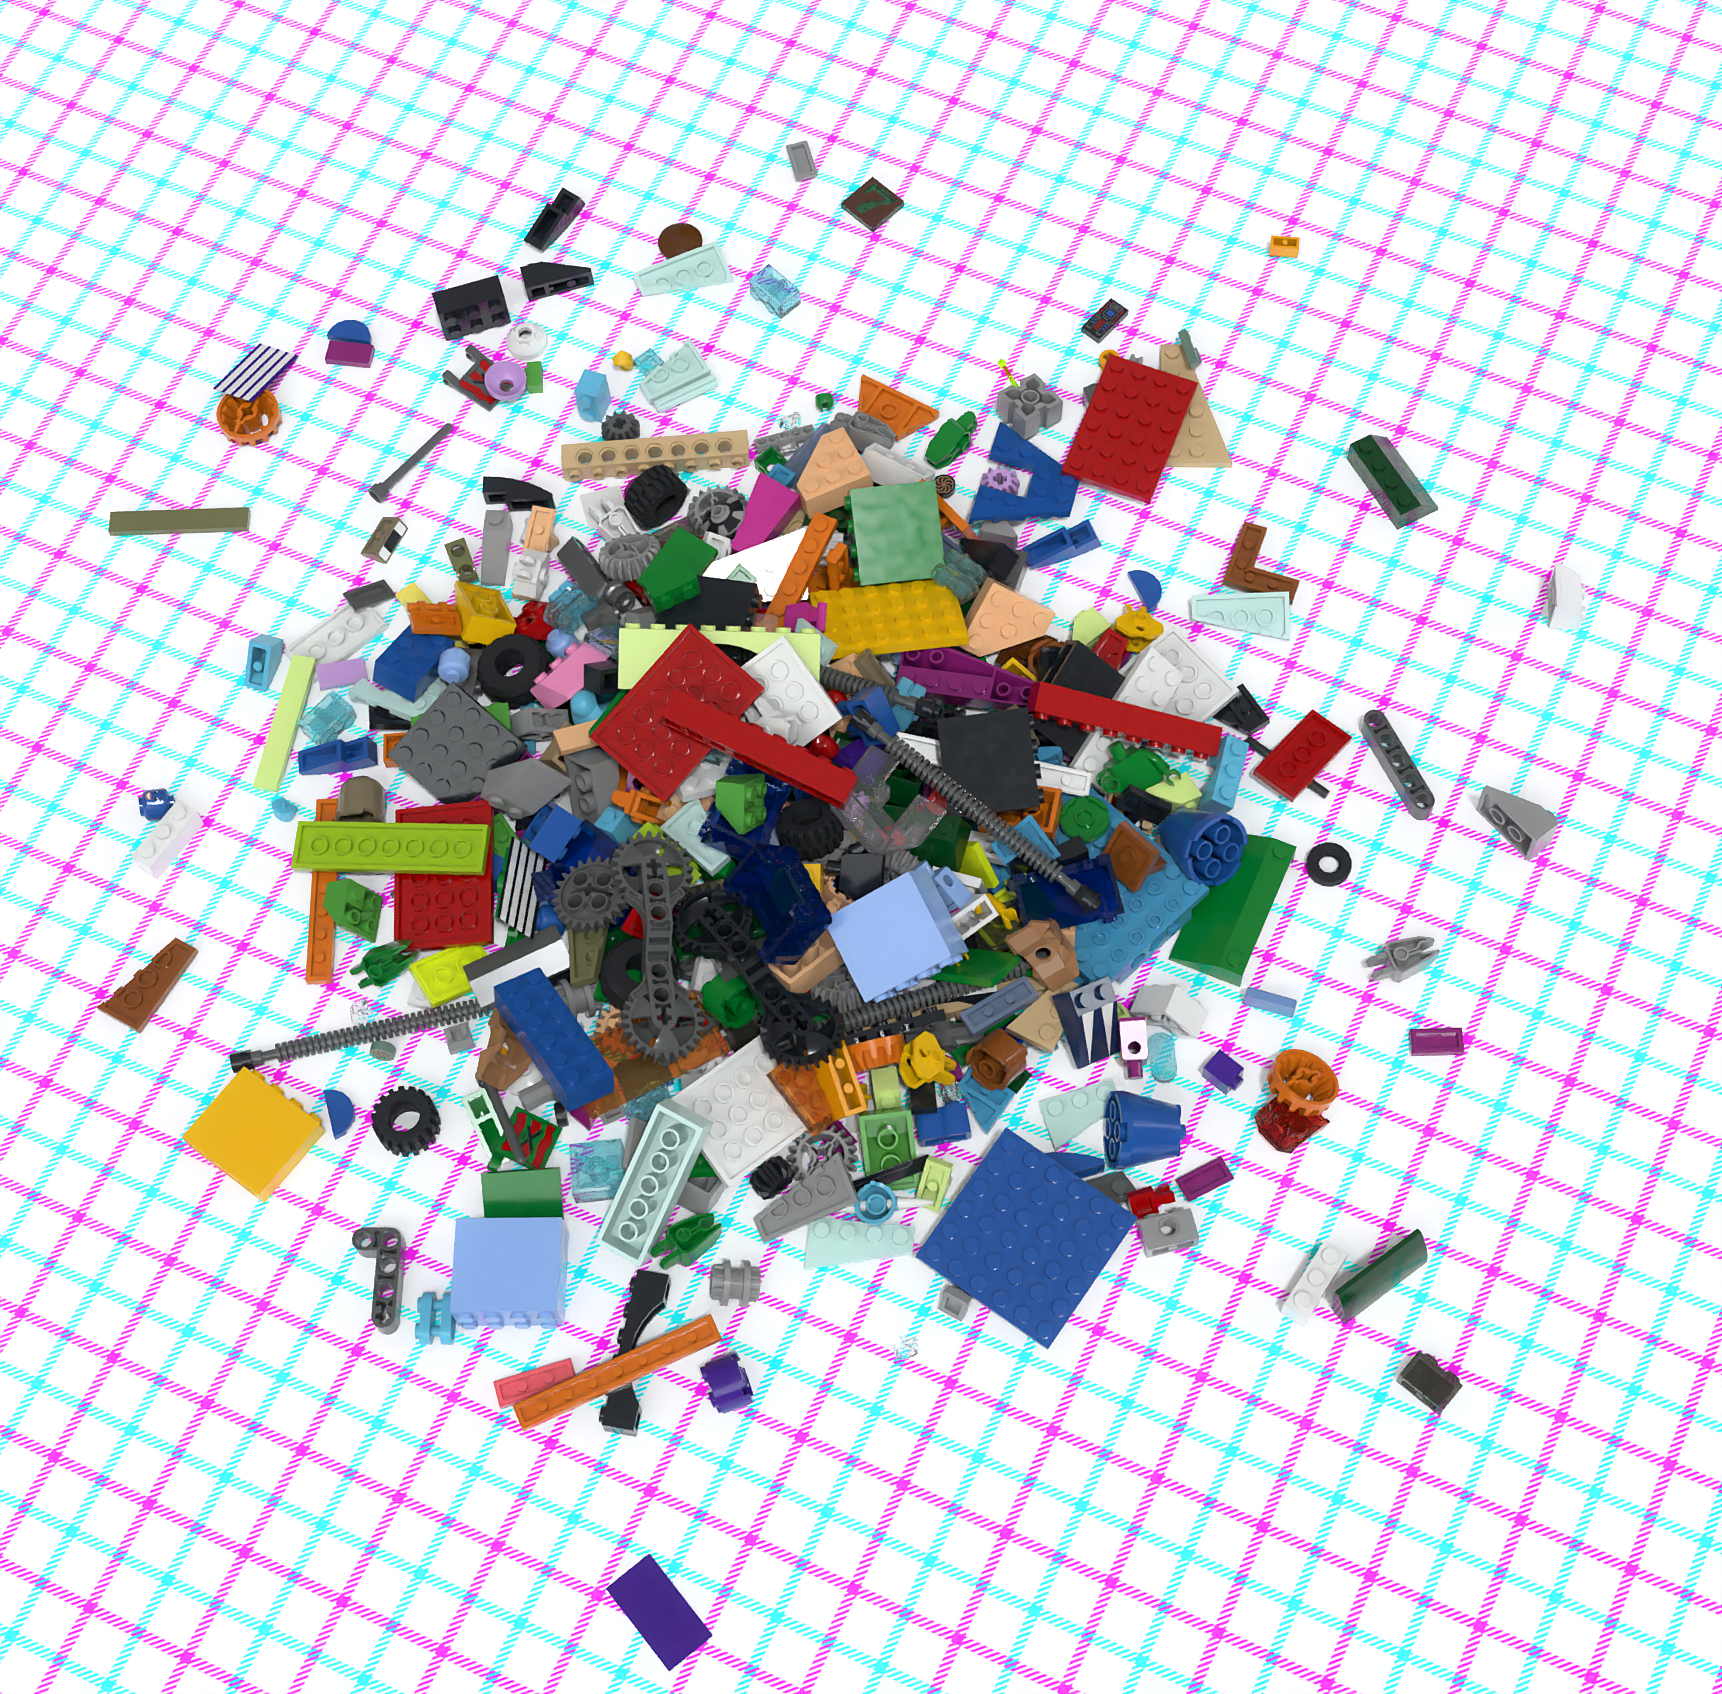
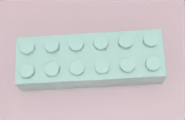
M670 1098L657 1103L595 1240L596 1243L639 1267L652 1259L653 1256L650 1254V1250L659 1243L714 1122Z

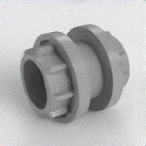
M561 979L557 981V986L554 987L576 1020L577 1014L582 1012L585 1013L587 1018L594 1017L595 1011L603 1006V1002H594L596 1000L593 998L598 982L575 989L571 984L569 985L566 979Z
M723 1259L722 1264H714L711 1267L709 1295L712 1300H719L720 1306H728L729 1299H739L740 1307H748L749 1302H757L759 1300L761 1270L759 1267L751 1266L750 1260H743L741 1267H731V1260Z

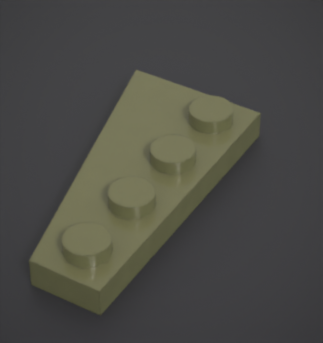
M602 926L599 927L598 933H595L590 928L588 934H585L582 929L578 933L573 928L568 929L570 984L575 989L598 982L608 934V929L605 930Z

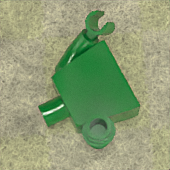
M1118 740L1108 746L1113 758L1104 764V770L1098 773L1096 780L1104 792L1108 794L1113 793L1115 798H1117L1129 784L1145 791V789L1162 781V775L1166 776L1168 785L1175 786L1169 777L1177 775L1181 779V774L1176 769L1170 770V766L1158 754L1146 748L1138 749L1134 746L1125 749L1122 742Z

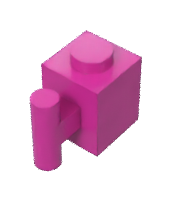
M806 602L786 605L784 627L791 628V632L795 633L797 619L803 618L821 633H825L827 603L819 602L817 608Z

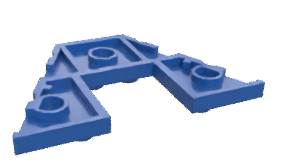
M1000 422L990 451L989 460L1033 472L1028 492L1025 498L980 485L968 524L981 520H992L993 523L1002 520L1009 522L1024 521L1026 517L1040 516V519L1070 517L1080 481L1068 475H1061L1063 465L1028 440H1024L1006 424Z

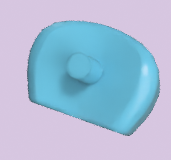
M285 798L275 799L271 803L274 816L278 820L291 822L294 819L297 807Z

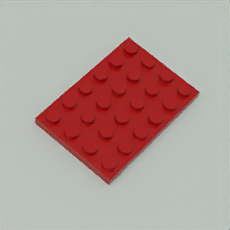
M1110 354L1065 460L1061 475H1068L1076 480L1151 504L1198 388V382Z
M690 623L589 736L664 803L672 797L714 749L662 723L661 713L674 689L681 692L682 690L689 691L696 696L697 700L712 702L718 706V710L726 714L728 712L735 713L740 718L766 690Z
M480 800L395 810V823L485 824L491 828L485 875L395 873L394 941L405 939L412 941L400 953L494 944V807L489 805L488 801Z

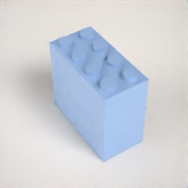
M927 868L908 871L823 919L865 1003L875 1001L878 1004L886 999L890 1000V997L899 995L898 992L918 985L920 980L940 973L942 968L962 961L961 955L969 951Z
M562 1217L456 1218L450 1313L458 1326L467 1330L477 1329L478 1326H488L490 1329L498 1330L503 1329L504 1326H514L517 1329H529L531 1326L556 1329L557 1325H564L569 1232Z

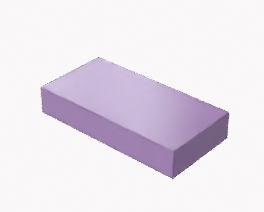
M364 657L315 665L320 690L355 685L363 677L368 681Z

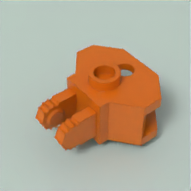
M641 787L640 791L631 789L630 793L614 790L611 795L613 803L625 807L623 813L631 815L632 821L641 824L649 821L663 825L666 821L656 817L660 804L671 806L672 803L669 800L664 803L645 787Z

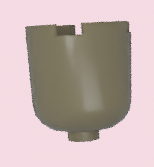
M364 775L346 780L339 790L334 822L384 823L386 804L384 787L377 780Z

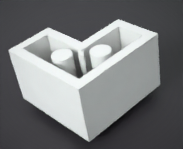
M1178 984L1140 986L1130 1013L1135 1017L1145 1016L1146 1025H1164L1179 1039H1198L1209 1012L1201 1006L1199 1000L1190 997L1184 992L1185 989Z

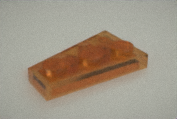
M804 1050V1056L808 1055L807 1050ZM782 1063L766 1076L812 1136L816 1137L836 1121L826 1093L821 1090L816 1076L818 1073L816 1067L811 1064L809 1071H806L805 1066H801L799 1071L796 1072L794 1065H791L786 1070L784 1063Z

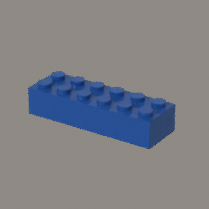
M540 967L493 986L495 1007L567 1112L614 1092V1072Z

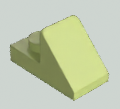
M929 1155L925 1163L916 1198L930 1199L934 1201V1204L921 1207L936 1213L940 1211L953 1179L951 1173L954 1164Z

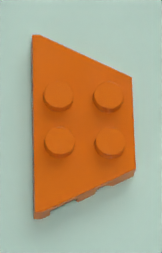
M862 374L858 412L862 411L886 423L896 434L895 441L903 439L939 418L940 413L938 410Z

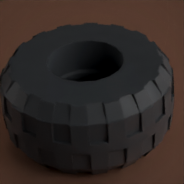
M507 634L493 640L483 650L477 662V676L485 693L495 702L508 703L510 707L524 706L535 700L536 697L530 692V689L536 685L533 680L543 671L547 674L551 670L549 667L550 660L544 648L537 640L525 634ZM524 664V667L516 675L505 676L507 670L512 666Z
M637 937L622 940L611 948L605 956L599 974V982L603 994L620 1011L625 1010L623 1006L625 1001H629V994L640 985L639 982L631 979L627 973V970L632 969L641 971L643 939ZM671 955L672 973L677 981L678 970ZM652 973L655 977L662 978L659 973ZM654 996L655 999L658 1000V1001H660V1002H664V1001H665V1000H664L662 997H660V996Z

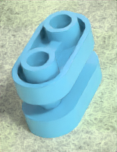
M423 1292L422 1297H418L417 1312L420 1313V1321L415 1324V1339H419L421 1345H432L434 1337H440L441 1345L454 1344L457 1322L450 1313L451 1292H444L443 1300H437L436 1292ZM437 1311H442L440 1326H435Z

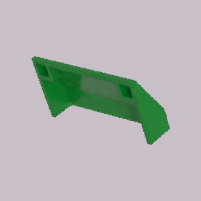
M1247 834L1248 844L1244 845L1239 860L1242 862L1240 868L1225 883L1216 887L1213 885L1207 886L1209 894L1192 909V918L1181 928L1168 960L1237 987L1241 986L1247 964L1288 867L1294 861L1297 849L1294 845L1272 837Z

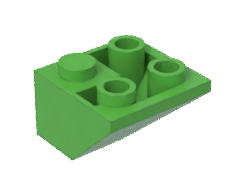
M765 774L730 775L716 781L715 806L738 834L744 835L763 824L766 819L767 810L764 807V796L767 792V783L765 782Z
M350 878L327 883L323 906L335 923L370 943L376 942L383 897Z

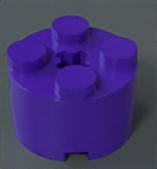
M736 1351L706 1362L705 1366L700 1367L705 1383L708 1382L712 1389L711 1392H708L713 1408L716 1407L718 1413L726 1414L755 1403V1400L751 1397L754 1394L745 1368L738 1365V1361L741 1359Z

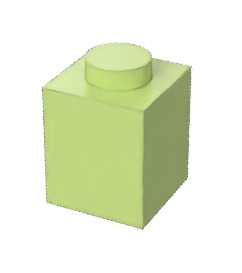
M896 1066L871 1070L876 1109L902 1106Z

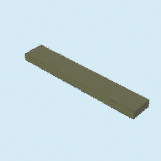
M249 507L110 512L108 532L110 536L249 531L251 511Z

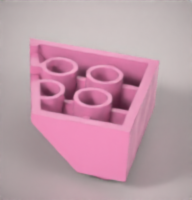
M597 633L579 644L573 642L564 650L566 655L563 658L559 656L549 664L551 670L547 674L543 671L533 680L536 685L530 689V692L544 708L554 709L584 687V664L608 661L619 654V645L602 643V640L611 639L603 638L602 635L600 637V634L598 636Z

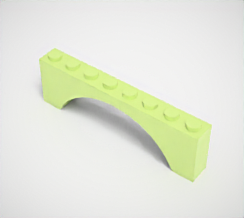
M625 623V628H619L618 689H632L687 625L676 624L675 629H665V624H650V628H640V623ZM701 625L700 630H698L713 644L739 646L757 654L785 635L820 683L821 633H816V628H801V633H792L791 628L776 627V632H766V627H751V631H741V626H726V631L716 630L714 625Z

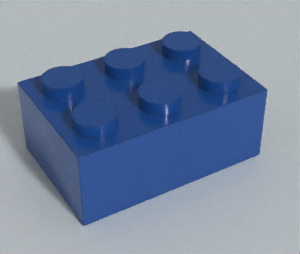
M409 624L375 660L372 681L414 703L439 676L438 665L440 655L443 651L453 648L455 641L440 634L412 633L411 624Z
M549 801L538 810L519 840L555 863L556 860L560 861L566 854L568 848L565 846L569 840H574L580 833L582 827L579 825L582 821L559 805Z

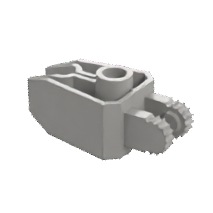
M862 411L855 412L853 416L847 413L844 414V412H838L829 424L831 431L844 427L855 448L860 451H864L866 447L875 442L888 449L894 445L896 437L894 431L886 423Z
M1417 936L1390 941L1387 943L1383 953L1372 956L1365 962L1367 967H1374L1385 963L1386 968L1378 970L1372 975L1375 982L1391 977L1393 981L1400 983L1430 966L1438 958L1440 950L1423 952L1433 946L1435 939Z

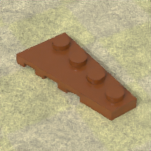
M175 937L151 959L152 962L143 970L139 969L133 975L134 978L124 987L120 986L113 992L114 996L106 1003L103 1001L97 1009L140 1034L198 954L197 949Z

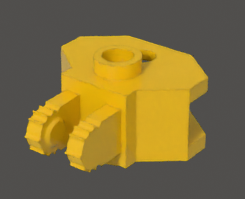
M1125 604L1123 615L1116 618L1112 630L1129 640L1130 643L1127 651L1140 653L1146 646L1150 645L1164 633L1163 624L1152 618L1150 613H1147L1145 606H1140L1138 611H1132L1131 604Z
M924 1031L902 1047L903 1053L900 1058L899 1072L906 1086L916 1089L923 1083H930L933 1080L945 1085L954 1084L955 1076L950 1071L955 1070L956 1062L945 1056L946 1051L940 1048L934 1034ZM907 1059L911 1060V1065H908Z

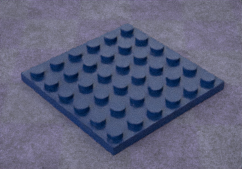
M1006 1127L915 1258L1048 1350L1138 1217Z

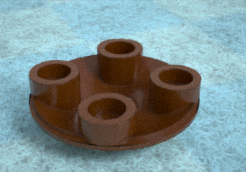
M688 223L672 224L666 227L658 238L659 250L666 260L701 247L703 243L700 231Z

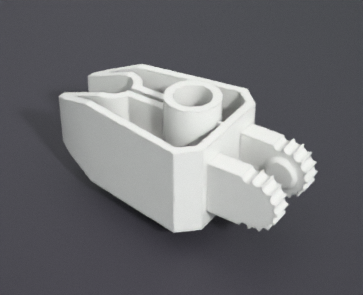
M605 495L600 498V501L608 511L607 514L603 515L594 504L588 507L589 511L599 522L598 534L607 542H611L612 538H619L620 535L640 533L626 507L619 505L615 507Z

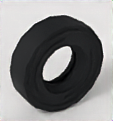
M1325 842L1318 844L1310 851L1307 857L1306 869L1309 877L1315 883L1325 887H1334L1340 885L1348 878L1352 869V860L1349 852L1343 846L1337 843ZM1327 856L1333 857L1338 861L1339 867L1335 872H1325L1320 868V860Z

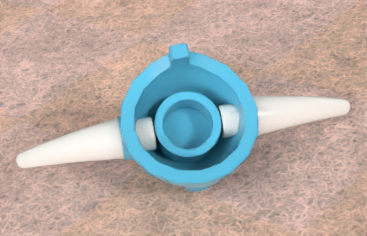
M870 1181L857 1193L860 1202L835 1213H856L859 1219L865 1223L880 1226L889 1220L895 1211L933 1205L934 1201L930 1199L895 1196L890 1187L883 1183Z

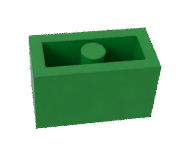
M685 558L640 578L644 594L656 613L667 610L701 593L698 578Z

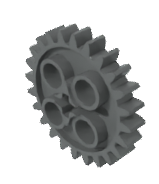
M598 856L595 862H593L591 857H588L587 864H583L579 860L578 868L575 869L573 866H569L571 873H562L565 880L556 882L560 889L553 890L554 895L557 897L552 900L556 906L554 911L558 915L559 920L568 929L573 928L576 933L582 929L585 934L589 933L590 928L595 933H598L600 926L607 930L608 922L614 925L617 924L615 917H624L621 910L630 908L623 901L626 893H617L619 885H612L615 876L610 875L612 866H610L611 859L609 857L603 861ZM621 868L622 874L629 876L625 868Z

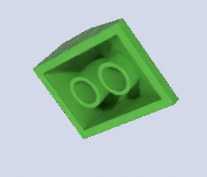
M910 1105L858 1113L866 1176L917 1158ZM919 1173L892 1182L886 1186L890 1187L892 1191L918 1188L920 1184Z

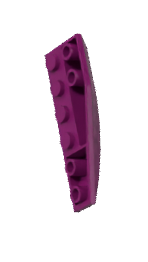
M941 647L902 652L895 687L900 678L904 676L913 681L914 685L917 683L926 688L927 692L924 697L932 700L935 698L940 699L941 704L954 705L956 703L958 706L1006 709L1015 703L1019 708H1026L1031 684L1035 683V681L954 649Z

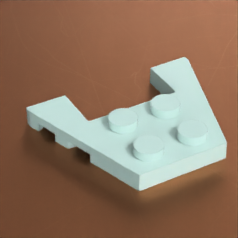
M438 676L413 703L389 689L383 692L363 677L348 689V696L353 699L361 698L366 700L368 705L373 707L378 705L390 710L389 713L411 721L410 717L425 713L447 688V685Z

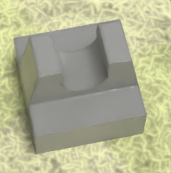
M468 1022L443 1029L450 1055L475 1048Z
M949 1285L944 1291L938 1309L962 1322L967 1314L972 1297L961 1292L955 1285Z

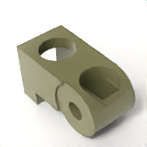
M463 537L444 544L458 580L465 583L479 580L465 538Z

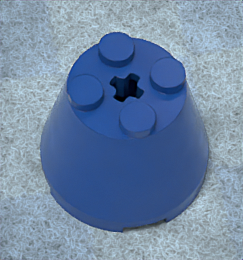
M1181 806L1171 813L1165 822H1162L1158 827L1162 848L1171 855L1184 874L1190 880L1198 883V885L1203 883L1206 886H1219L1228 881L1242 864L1239 860L1244 845L1248 844L1247 832L1240 820L1227 813Z
M1124 1090L1109 1092L1103 1113V1118L1106 1119V1136L1103 1137V1147L1109 1167H1114L1116 1170H1124L1180 1156V1140H1185L1186 1137L1185 1124L1180 1122V1104H1172Z

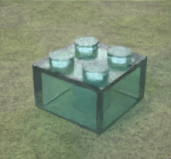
M621 1138L569 1144L571 1187L576 1204L614 1200L625 1176L622 1168L625 1148Z

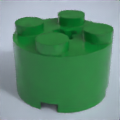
M719 973L711 981L706 982L701 989L704 1010L727 1028H741L749 1023L757 1013L754 1011L756 1002L740 975L725 983L722 981Z

